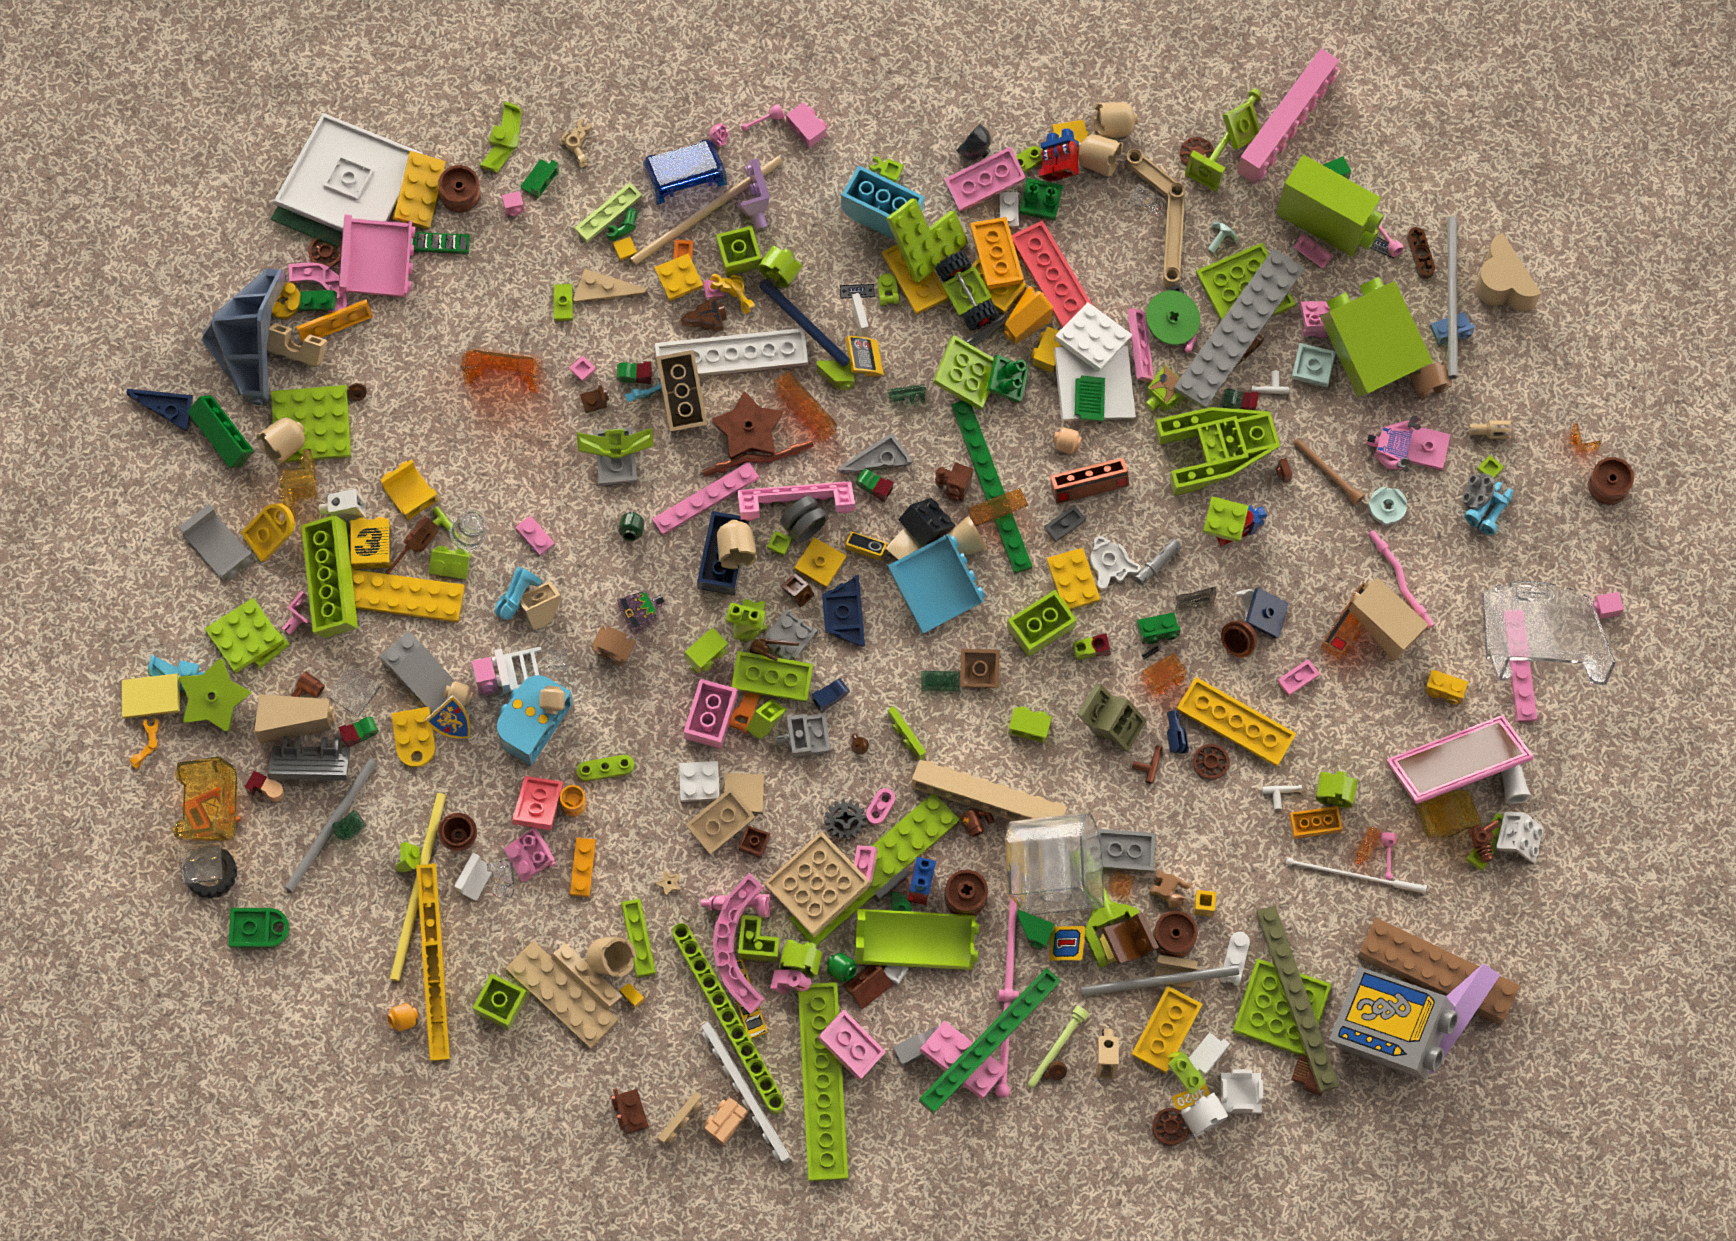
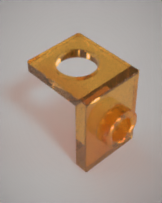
M1578 423L1573 424L1570 442L1575 446L1576 453L1598 450L1601 441L1583 443Z

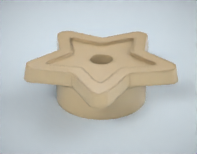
M663 871V878L657 881L656 885L663 888L666 896L671 891H680L681 888L677 883L680 875H670L667 871Z

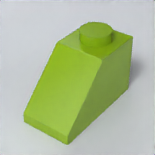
M836 360L817 361L816 371L832 386L840 390L854 388L855 378L854 373H851L850 363L842 367Z
M773 699L769 700L755 711L746 730L751 732L754 737L762 740L772 731L787 709Z

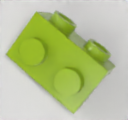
M437 546V548L431 551L429 574L467 579L472 553H467L465 549L453 551L448 550L446 546Z
M1183 1051L1173 1052L1167 1057L1170 1061L1168 1063L1169 1068L1190 1094L1196 1093L1206 1083L1201 1073L1193 1066Z

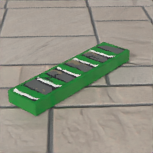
M415 232V237L411 238V245H414V252L469 254L470 234Z

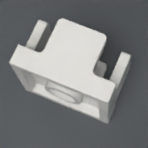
M1233 1069L1231 1073L1220 1074L1221 1104L1227 1114L1262 1113L1263 1080H1261V1073H1252V1070Z

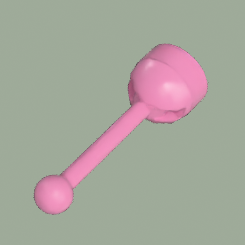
M780 105L773 106L768 115L751 123L742 124L741 129L746 131L748 127L770 117L774 120L784 118Z
M1379 225L1378 229L1389 242L1388 251L1392 257L1402 253L1404 246L1399 241H1392L1381 225Z
M1387 832L1381 834L1382 844L1387 847V873L1385 878L1391 880L1393 877L1391 873V847L1397 842V834Z

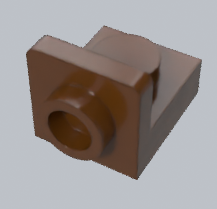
M598 385L597 390L580 394L585 414L607 408L609 396L607 390H603L602 385Z
M795 573L781 585L782 589L793 597L800 607L814 596L809 584Z

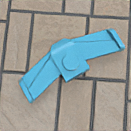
M154 655L151 656L148 666V675L150 676L176 673L180 676L203 675L205 672H198L199 664L180 660L177 668ZM180 682V691H181V692H185V690H184V688H183V686H182V684H181V682Z

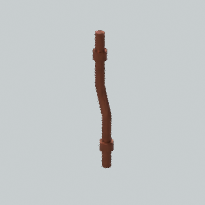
M812 440L798 445L797 443L792 444L790 448L776 452L774 455L744 454L725 462L723 460L715 463L716 465L703 469L702 472L704 477L717 472L719 474L723 473L726 469L745 462H773L790 455H798L801 451L812 448L814 445Z

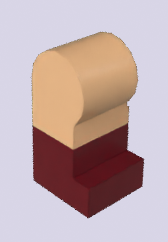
M253 771L245 785L246 792L254 795L258 791L268 796L272 802H279L284 798V790L279 782L268 779L267 776Z

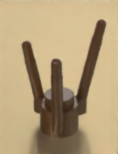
M762 637L760 640H753L750 646V653L763 655L777 661L778 658L768 653L769 646L767 644L799 646V643L770 640Z

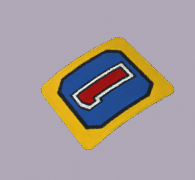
M1084 926L1055 927L1051 938L1049 961L1082 960L1086 928Z

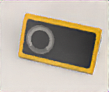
M851 531L845 544V549L881 561L887 543Z

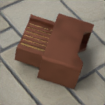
M1300 1055L1291 1080L1303 1084L1302 1090L1322 1096L1323 1092L1319 1093L1307 1058Z

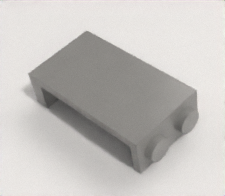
M210 504L179 526L183 536L223 582L233 579L240 569L247 568L252 564L254 559L250 550L247 551L216 515L214 508Z

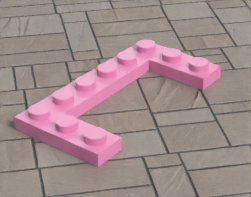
M851 481L738 490L740 517L746 521L760 518L758 503L771 504L777 501L788 503L809 495L814 499L818 498L820 500L834 497L836 512L850 513L855 511Z

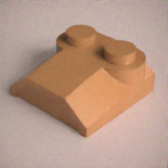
M961 649L960 687L999 688L1000 650Z

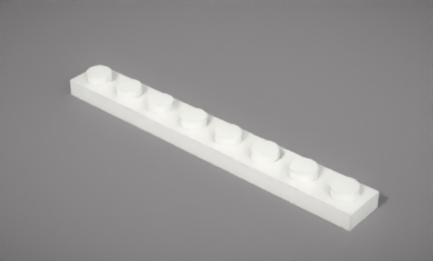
M709 1022L702 1025L704 1029L702 1034L708 1043L711 1041L714 1046L712 1049L717 1059H722L724 1072L727 1076H732L734 1089L737 1093H742L744 1097L742 1100L747 1110L751 1109L754 1114L752 1116L753 1121L757 1127L761 1126L764 1130L762 1136L767 1144L771 1143L774 1147L772 1153L775 1158L783 1163L792 1160L713 1025Z

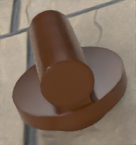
M354 383L347 387L349 398L353 401L363 400L367 394L366 384Z

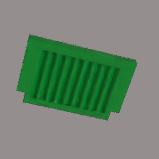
M1081 375V379H1075L1074 415H1079V419L1103 422L1105 378Z

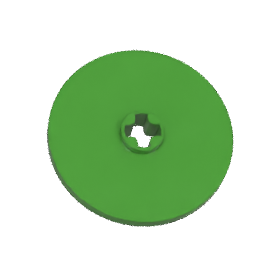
M1173 290L1161 292L1147 306L1145 318L1148 329L1156 339L1165 344H1184L1191 340L1199 329L1200 313L1198 307L1189 296L1182 292ZM1171 315H1172V316L1175 315V316H1176V319H1175V320H1170L1169 317H1170Z

